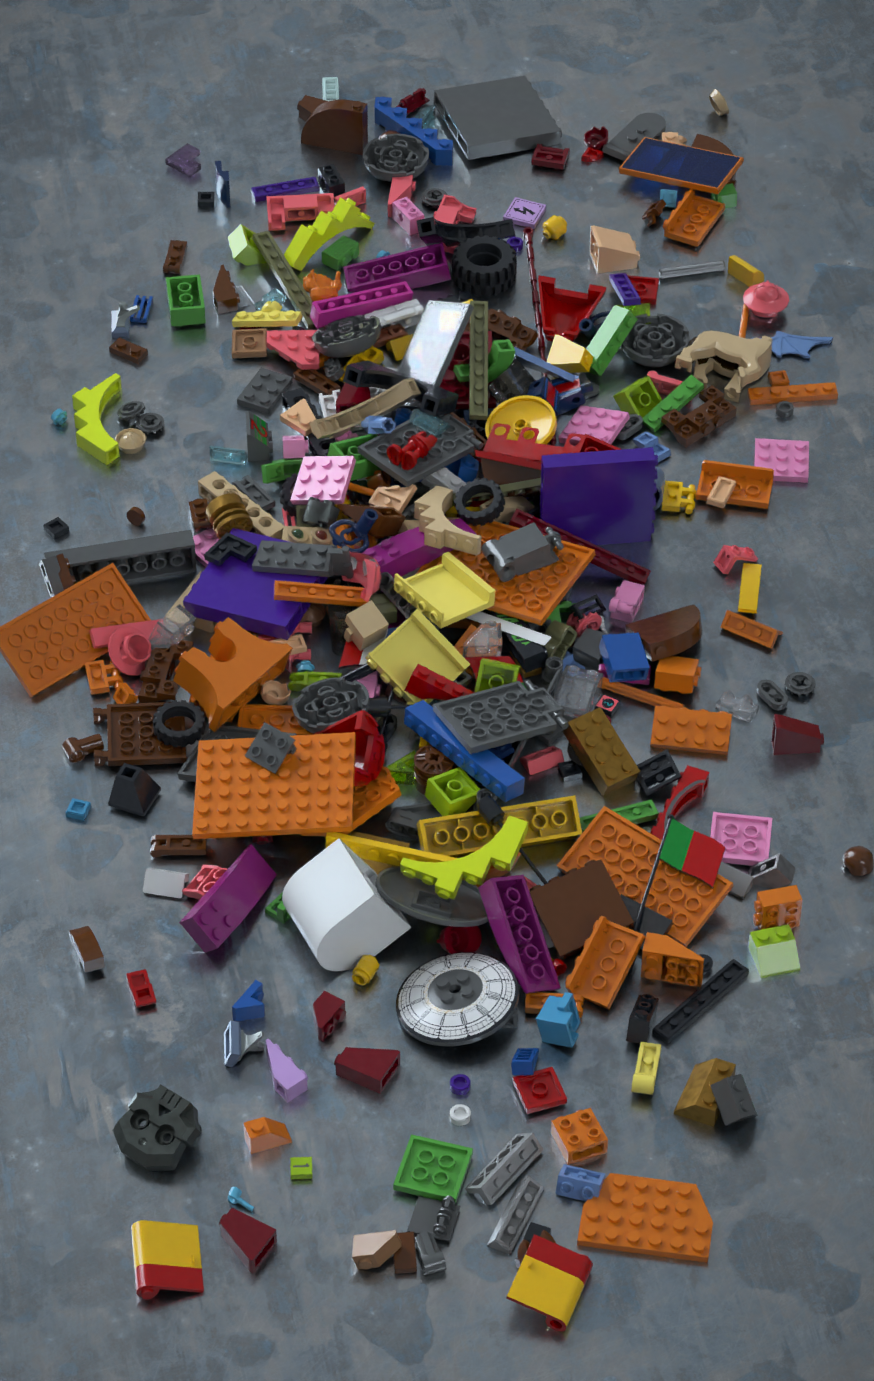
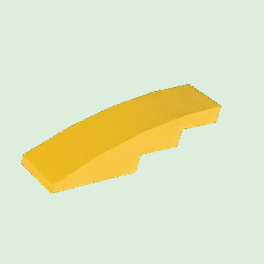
M743 563L738 612L757 614L761 564Z

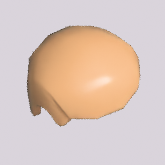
M274 680L264 683L260 691L262 699L268 705H284L291 694V690L288 691L287 684H281Z

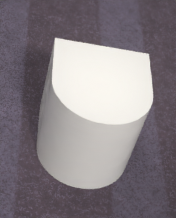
M339 838L300 868L289 879L282 895L284 907L319 964L330 971H346L355 968L363 955L376 956L411 928L402 912L389 904L377 892L375 886L377 873Z

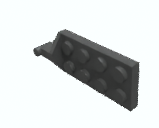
M261 540L252 565L253 571L323 577L343 575L348 579L354 577L348 546L338 548L334 545Z

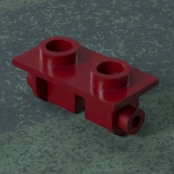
M419 88L413 92V96L408 95L401 99L396 107L407 108L408 115L430 100L425 97L426 90Z

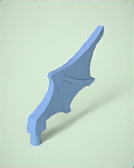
M776 331V335L771 337L772 352L777 358H781L783 354H796L802 358L810 359L808 352L812 347L818 344H829L833 341V337L798 336L781 331Z

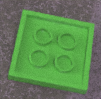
M411 1134L393 1184V1190L440 1201L449 1195L454 1198L456 1204L473 1155V1148Z

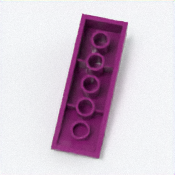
M443 242L343 267L348 292H360L404 281L413 289L451 280Z
M461 518L449 520L463 531L476 534ZM419 527L385 539L376 546L366 549L362 554L375 558L380 566L381 573L388 572L395 578L396 573L402 577L454 549L445 546L438 549L424 545V533L420 532Z
M251 844L179 923L205 953L217 949L253 909L277 874Z
M524 875L490 878L478 889L498 946L508 966L515 974L518 983L526 994L559 990L561 988Z

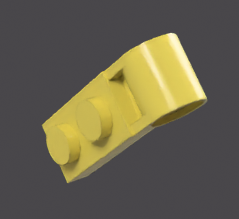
M640 1043L631 1092L653 1095L661 1054V1044Z

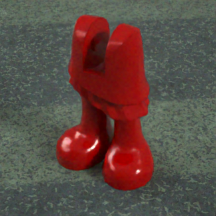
M421 431L411 436L408 443L402 449L397 444L390 445L387 448V456L394 465L398 466L401 463V467L404 470H411L416 466L419 457L423 459L424 456H427L428 452L437 443V438L433 435L427 437V433Z

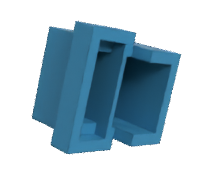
M565 992L563 997L549 995L536 1017L542 1042L571 1048L574 1046L579 1037L576 1030L581 1021L572 993Z

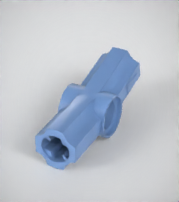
M368 416L361 421V428L368 432V434L391 433L396 428V423L392 418L385 416Z

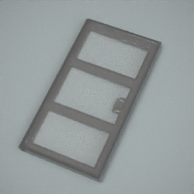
M429 300L397 372L439 387L474 307L466 303ZM412 399L399 408L420 410L421 403Z

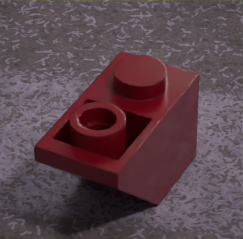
M325 990L313 1003V1019L318 1040L323 1041L327 1035H331L337 1023L343 1021L346 1016L345 1001Z

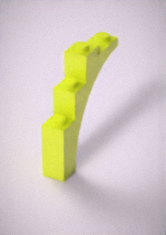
M340 197L332 212L328 211V213L320 211L313 225L308 227L301 224L284 256L291 267L302 271L315 252L335 235L355 227L372 229L375 223L370 220L371 217L360 212L361 209L355 206V201L350 198L345 200Z
M117 373L91 390L84 387L72 395L73 409L77 411L74 413L75 427L79 429L76 432L77 446L105 465L120 457L119 443L109 436L100 421L105 405L122 389L121 376Z
M509 815L502 829L479 850L452 861L435 863L420 862L403 857L400 863V870L408 878L415 877L421 879L427 885L434 884L435 893L439 897L454 900L463 879L472 885H483L491 865L500 871H511L528 832V822Z

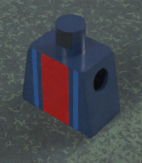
M575 375L573 382L560 378L551 380L552 385L559 392L560 414L585 404V393L594 391L592 381L582 383L578 375Z
M542 377L532 382L527 395L544 399L552 406L555 415H560L559 392L551 384L550 378Z

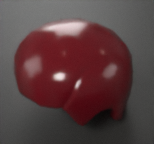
M594 126L584 134V144L589 148L600 150L603 148V145L608 143V130L604 126L600 129Z

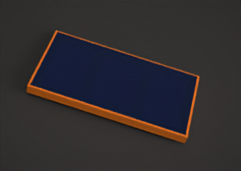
M644 137L619 167V174L719 194L743 164L744 158Z

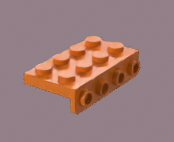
M689 189V191L685 192L683 199L678 202L676 209L671 211L668 220L664 221V237L698 247L725 210V204L695 195V189Z
M710 460L702 461L696 500L707 501L713 486L720 476L736 481V486L726 504L768 509L774 479L773 469Z
M666 705L655 706L650 747L728 755L732 714L725 711L709 712L705 709L690 710L686 707L670 708Z
M600 916L599 920H596L593 925L591 936L584 943L581 955L575 960V967L572 973L566 978L565 987L568 992L582 995L584 1000L610 1009L645 940L644 934L608 921L606 917Z

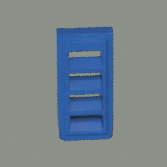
M518 1048L511 1062L512 1075H533L539 1048Z

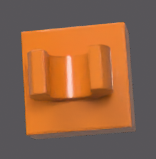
M120 682L113 699L117 704H131L137 702L138 696H135L134 690L127 683Z

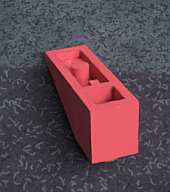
M413 175L392 177L388 199V217H392V202L405 197L409 200L411 199L412 191L416 190V181H413Z

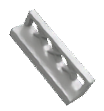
M533 1133L516 1134L465 1188L468 1194L479 1193L486 1205H492L544 1150Z

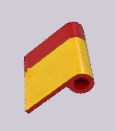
M147 1220L133 1223L131 1231L136 1294L148 1300L156 1296L160 1289L203 1293L204 1286L198 1225Z
M534 1234L506 1299L547 1316L546 1324L551 1329L561 1332L565 1331L593 1268V1263L586 1255L578 1254Z

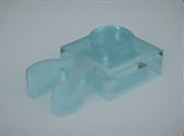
M274 288L262 296L263 301L256 302L254 306L256 310L261 311L267 301H271V303L272 301H277L281 305L287 300L283 293Z

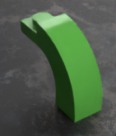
M510 340L493 341L488 354V383L502 375L512 363L516 350ZM469 364L454 365L453 371L459 382L469 381Z
M303 458L279 459L272 461V463L261 465L263 483L268 484L286 480L294 473L299 474Z

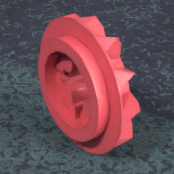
M590 612L587 616L583 615V618L578 620L579 623L575 625L577 636L580 638L586 628L598 631L602 618L596 612Z

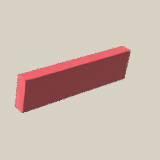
M162 619L93 628L89 631L94 649L108 647L110 636L115 630L123 626L134 627L140 630L149 641L165 639L167 637Z

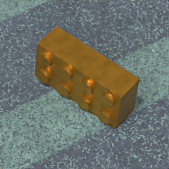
M601 707L568 722L569 726L563 730V733L602 796L636 780L640 770Z

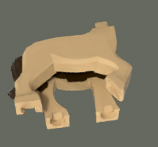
M704 331L691 339L688 347L683 348L681 354L677 355L675 368L681 369L683 367L687 368L686 371L692 372V363L694 362L693 376L704 384L703 390L707 388L708 379L706 375L712 370L732 378L724 388V399L739 403L740 393L744 386L758 380L770 367L772 338L762 336L761 339H746L720 331Z

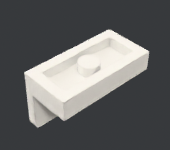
M147 868L143 892L182 898V890L185 882H188L189 873Z

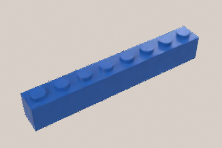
M422 700L405 708L404 724L407 727L411 728L504 802L524 793L525 778L488 749L470 754L427 702Z

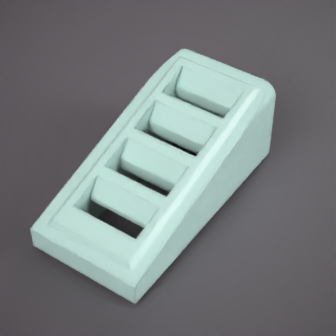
M338 77L322 78L323 100L339 99Z

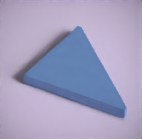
M514 347L516 352L512 363L570 382L574 381L575 375Z

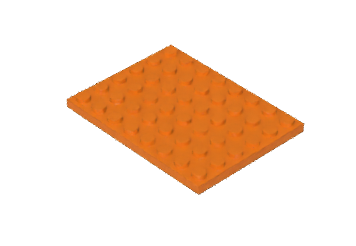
M495 521L490 524L489 522L485 523L486 525L484 526L468 525L477 535L481 536V547L486 541L499 540L501 536L520 529ZM562 540L561 543L564 545V548L558 550L557 546H555L553 549L559 561L519 576L515 575L510 581L503 582L482 551L477 556L455 549L449 552L496 590L494 606L487 608V610L541 626L595 557V549ZM442 556L421 566L416 574L441 564Z
M355 732L290 736L295 739L296 751L294 754L286 755L276 774L245 757L255 738L200 740L198 743L193 813V839L353 831Z

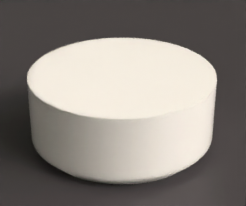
M458 1104L450 1109V1121L453 1124L463 1126L470 1122L471 1110L466 1105Z

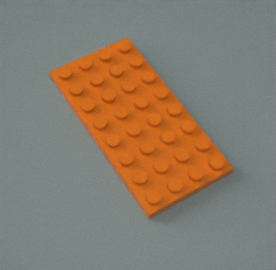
M111 563L0 626V652L30 698L85 667L86 662H93L109 653L108 647L94 649L89 632L90 629L151 621V619L114 563Z
M604 806L557 864V869L566 874L573 868L580 869L591 860L597 861L601 859L619 894L641 904L662 840ZM659 860L645 907L672 920L674 924L667 933V936L687 947L734 885L733 882L717 874L712 889L701 880L677 871Z

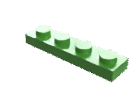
M690 375L643 417V425L655 433L664 425L661 422V417L673 409L681 410L704 389V384L693 375Z
M652 799L612 809V811L634 824L655 820L659 815ZM598 813L580 817L582 833Z

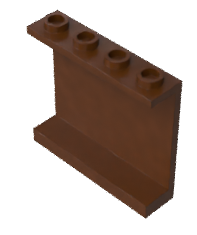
M601 859L597 861L591 860L580 869L573 868L565 876L560 878L559 876L553 877L547 884L543 886L536 885L529 890L533 905L557 950L556 956L562 961L583 951L584 943L591 936L593 925L596 920H599L600 916H604L608 921L626 928H633L634 921Z

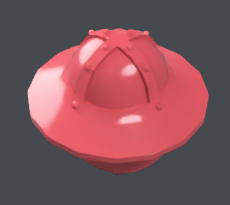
M767 280L766 282L750 286L745 290L743 301L755 316L770 318L775 317L778 312L783 311L788 306L789 295L783 288Z
M123 626L113 632L108 643L109 657L113 665L120 672L128 676H138L142 670L145 671V661L151 656L152 650L149 639L140 630L134 627Z

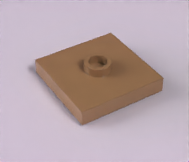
M267 328L232 330V358L267 357Z

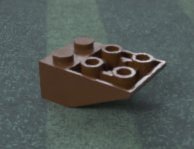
M363 504L337 505L342 510V513L354 519L355 523L358 522L366 509L375 510L378 518L368 533L373 537L396 536L406 518L393 507Z

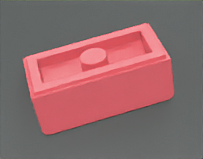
M550 746L519 758L530 775L558 766V763L564 762L562 750L555 746Z

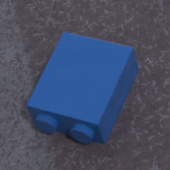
M639 632L602 635L599 649L609 682L646 680L650 667Z

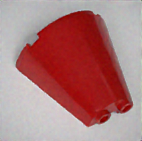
M539 275L542 325L546 339L553 342L554 336L560 335L573 342L581 332L579 328L580 321L590 318L605 295L606 287L589 284L588 293L555 288L556 278Z
M360 710L328 726L326 729L314 733L355 732L354 787L366 786L372 780H375L382 770L385 758L383 734H379L377 729L378 723L365 710Z

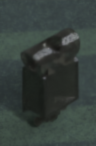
M514 358L508 369L488 385V392L497 403L501 404L510 398L527 395L530 384L536 380L519 360Z
M339 578L334 579V581H333L334 585H339V586H341V585H340V583H341L340 579H339ZM348 581V583L342 586H351V584ZM326 604L331 648L336 655L342 656L346 643L344 634L346 628L349 627L345 622V618L348 613L352 612V606Z

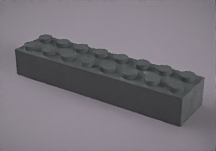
M191 530L44 553V559L63 553L64 558H67L70 563L69 572L71 576H74L76 583L111 563H114L126 583L197 571L195 543Z

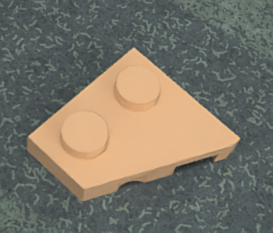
M303 398L280 415L281 422L305 437L312 433L309 423L316 420L306 399Z
M413 484L409 487H400L399 485L377 487L368 503L373 506L393 507L402 514L416 492L417 487Z

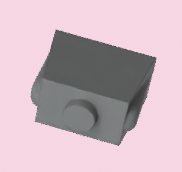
M586 628L580 638L577 637L574 642V661L598 673L599 664H604L599 645L602 635H607L608 633Z

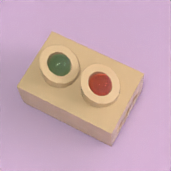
M284 526L282 540L293 543L333 545V538L329 533V529Z

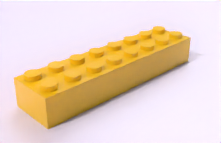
M575 795L500 807L505 813L503 825L509 815L528 822V832L521 847L576 839L582 834ZM478 811L423 819L417 822L421 851L454 858L467 856L479 850L501 830L499 825L489 826Z

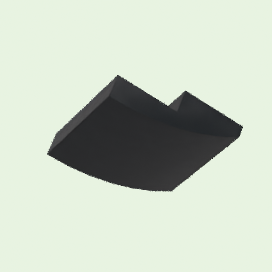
M668 749L637 765L640 770L638 779L647 796L682 778Z

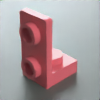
M723 545L713 563L723 574H729L737 560L757 562L758 558L749 547Z

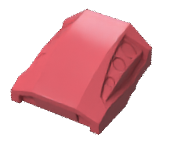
M203 865L202 869L188 886L183 888V895L200 900L225 873L227 868Z

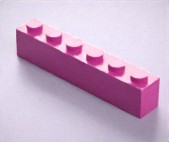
M404 281L312 302L310 318L317 329L322 328L342 318L365 315L375 310L410 301L413 297V291L408 283Z

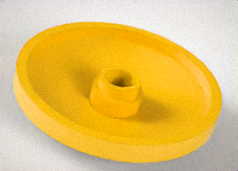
M530 395L517 396L502 402L490 413L486 421L485 433L488 439L494 424H508L511 428L506 439L517 441L524 427L539 429V434L535 443L547 445L556 432L557 418L552 406L544 399ZM502 426L495 429V434L498 436L506 432V428ZM528 430L523 434V437L531 439L535 433L532 430Z

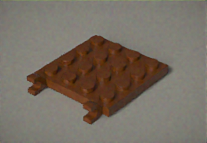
M167 702L107 704V709L93 708L94 724H100L107 720L108 751L94 750L95 766H102L106 762H108V766H122L124 763L129 765L185 763L186 747L165 745L154 734V713H157V709L160 706L163 707V704ZM172 717L164 722V726L170 730L184 731L185 717Z

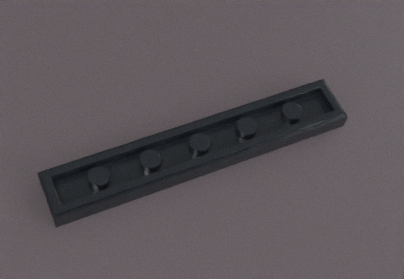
M732 959L652 1029V1033L669 1044L749 974V969L735 959Z

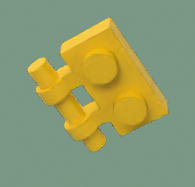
M665 481L662 511L680 512V507H684L687 514H692L695 509L694 499L697 493L695 485L691 484L687 488L683 487V482Z

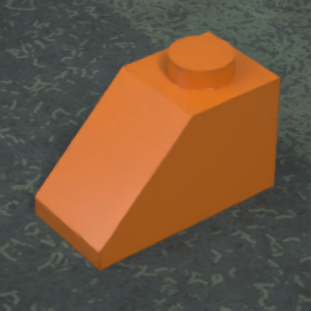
M266 1117L244 1122V1138L251 1154L292 1143L284 1123Z

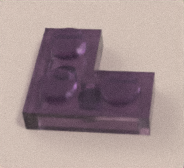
M187 143L167 157L165 163L191 177L201 170V164L194 161L200 155V150Z

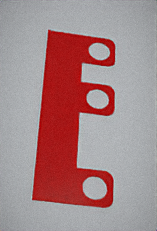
M496 423L491 430L483 451L541 461L542 455L580 453L586 437L583 434L571 433L568 435L564 447L538 444L535 441L539 434V429L524 427L517 441L508 440L506 438L511 428L510 425ZM500 426L505 427L506 432L503 435L498 436L495 434L496 428ZM528 430H532L535 433L531 439L523 437V434ZM572 437H580L581 442L578 445L573 446L570 444L569 441Z

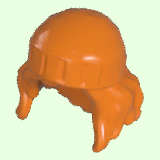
M314 269L303 278V287L306 292L310 293L312 302L338 296V291L342 287L340 271H337L335 280L328 278L326 275L314 273Z

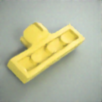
M267 301L261 311L237 312L232 320L233 327L297 326L302 319L301 311L293 310L283 312L281 311L282 306L277 301H272V303Z

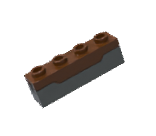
M63 553L42 559L39 563L50 597L76 584L74 576H71L69 572L70 563L67 558H64Z

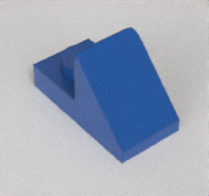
M255 980L232 1006L234 1021L238 1022L265 1016V1006L261 1002L264 997L263 984Z

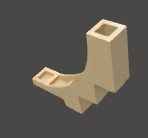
M414 378L404 379L384 392L354 407L326 418L314 420L309 424L312 428V433L317 439L326 437L330 439L337 438L351 429L361 426V421L366 417L389 414L420 395L421 392Z
M435 486L415 501L414 518L419 520V531L424 533V545L438 549L445 546L476 556L481 553V536L463 531L453 525L444 515L452 507V489Z

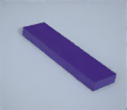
M316 177L251 188L255 202L265 201L266 196L300 195L320 191Z
M626 273L609 275V281L623 306L641 305V299Z

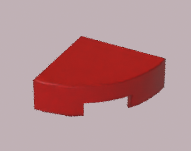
M588 147L581 156V161H597L603 157V152Z

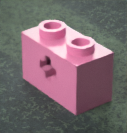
M407 197L392 202V218L409 236L419 233L417 220L424 219V214Z
M304 435L283 436V459L304 458L305 453H309L308 440H304Z

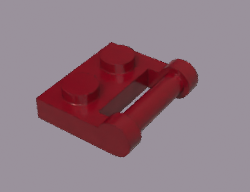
M537 144L531 165L564 170L570 155V148L559 149Z

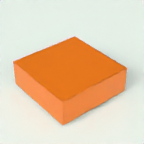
M785 370L768 372L771 387L789 385L790 381Z

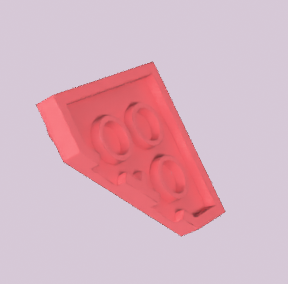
M317 330L267 331V348L279 352V356L287 361H293L301 370L319 369V351L315 348L312 336Z

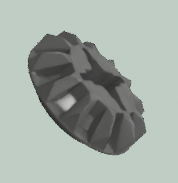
M428 189L421 195L422 203L426 204L427 207H439L443 196L448 194L442 189Z
M131 401L124 404L118 410L117 415L121 420H134V418L140 417V414H143L146 408L143 402Z
M145 413L137 418L136 427L143 433L146 432L147 435L149 433L156 434V431L160 432L164 427V419L156 413Z
M795 672L788 675L785 680L786 691H790L791 695L798 694L799 697L801 694L807 696L809 693H813L816 682L807 673Z

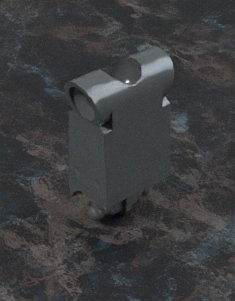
M531 523L501 536L499 540L486 541L482 545L481 551L488 562L494 567V571L500 580L507 582L514 578L515 575L519 576L559 561L553 549L557 546L558 550H562L564 545L561 543V535L553 531L551 527L545 529L548 535L543 536L536 524Z

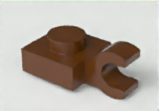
M663 199L651 204L642 216L643 220L648 218V227L655 224V217L663 212L662 209L666 205Z

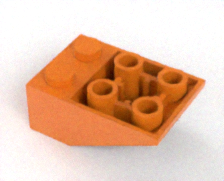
M646 933L642 950L641 977L689 986H702L703 957L667 935Z

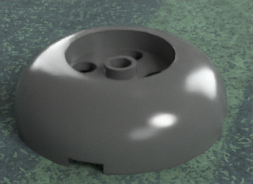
M387 134L385 138H375L365 146L363 161L371 175L379 180L392 183V177L413 175V179L418 177L427 167L429 150L416 137L406 134Z
M657 313V316H647V314L635 316L638 320L621 345L627 357L635 363L646 367H665L675 363L677 355L681 354L683 348L688 347L690 337L687 327L678 319L665 314Z
M364 315L346 317L325 325L323 331L317 330L313 334L312 340L315 348L327 357H350L368 350L378 341L381 334V323L376 316H370V318H365Z
M345 678L323 679L302 689L301 695L293 700L292 710L298 724L306 731L314 734L360 710L368 712L369 693L366 687L356 680L349 682L345 681Z

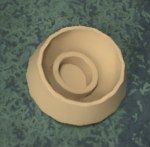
M714 89L709 95L711 105L718 115L729 114L725 98L717 89Z
M128 428L120 431L116 435L115 441L119 443V449L122 452L134 454L143 449L146 435L141 430Z

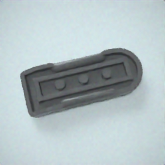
M642 113L636 116L609 143L603 145L602 152L625 161L644 137L656 139L662 135V132H665V119L656 113Z

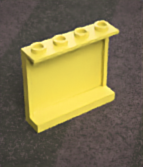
M449 552L442 554L441 564L411 577L403 579L399 574H395L394 590L440 629L494 606L496 590Z
M418 609L366 656V662L373 670L376 669L381 674L380 678L386 684L389 683L394 688V693L400 698L403 697L407 705H413L422 700L430 704L434 700L420 699L404 691L417 664L427 667L451 681H454L470 666V663Z

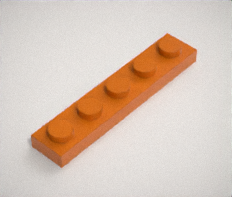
M835 382L748 388L747 393L750 405L775 404L782 401L805 402L838 399Z
M278 580L274 582V600L357 607L367 603L364 599L360 598L361 592H357H363V587Z

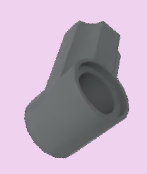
M428 1231L420 1232L415 1237V1244L420 1255V1265L423 1274L428 1275L446 1270L443 1252L439 1251L433 1233Z

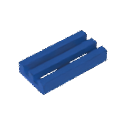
M136 295L133 306L140 303V310L136 318V313L130 316V322L147 323L153 304V296H149V299H146V296L140 298L139 295ZM145 303H147V307H146V310H145V314H144V317H143V319H142V318H141V315H142V312H143V308H144Z

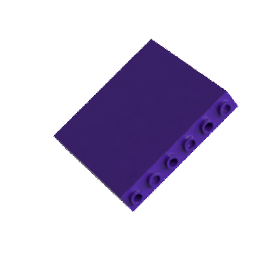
M653 447L542 455L540 519L595 545L651 541V534H654V523H652V520H655L653 507H656V498L654 493H657V486L654 480L658 478L657 468H655V466H658V455H654Z
M232 528L230 534L256 545L257 551L261 540L289 542ZM257 552L246 562L230 556L220 566L208 562L207 567L201 572L199 579L193 584L189 594L184 597L183 606L185 607L186 615L216 623L219 621L223 622L229 617L245 630L288 640L311 603L274 600L275 580L324 584L328 577L253 571L252 565Z

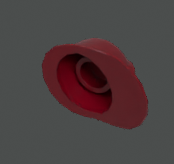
M447 926L441 931L436 942L440 943L443 950L451 954L475 952L482 942V934L478 926Z

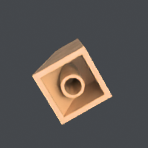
M591 226L590 255L598 274L637 268L638 261H640V253L636 251L635 240H632L630 234L599 226Z

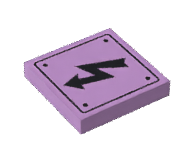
M515 197L504 214L503 220L512 219L515 225L535 229L546 211V205Z

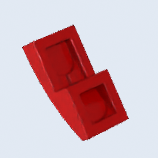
M146 969L126 974L136 1008L157 1003Z

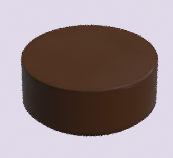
M132 507L127 512V519L131 524L139 526L145 521V514L140 508Z

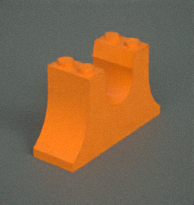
M229 617L223 622L219 621L214 627L215 633L209 641L211 644L208 651L218 661L211 659L205 652L193 647L188 652L184 651L179 657L180 663L174 671L176 674L173 681L200 703L207 715L209 728L213 732H216L245 704L259 694L264 683L274 680L284 671L293 649L287 643L278 644L260 639L243 629Z

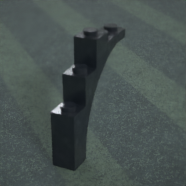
M434 217L417 220L419 237L427 246L441 242L447 247L456 246L462 241L465 242L468 238H474V236L498 237L499 240L516 237L512 219L483 224H449L440 222Z

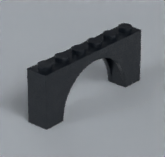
M367 360L347 365L343 382L358 388L374 387L387 390L402 380L413 377ZM414 378L421 394L413 399L421 403V412L434 417L455 412L459 398L458 394Z

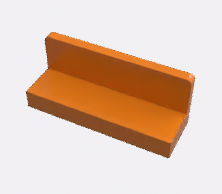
M727 610L720 627L772 649L777 636L783 634L780 630Z

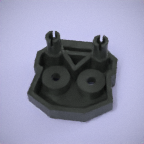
M160 1084L153 1091L137 1092L128 1104L129 1110L118 1120L112 1131L121 1152L131 1161L148 1171H173L186 1146H192L201 1133L202 1128L198 1123V1110L192 1103ZM142 1121H146L144 1126H140ZM168 1136H171L169 1141H165Z

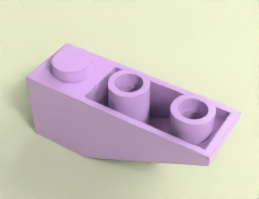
M266 1039V1054L274 1090L288 1103L308 1090L307 1074L302 1069L300 1070L289 1056L286 1057L277 1044H273L269 1039Z

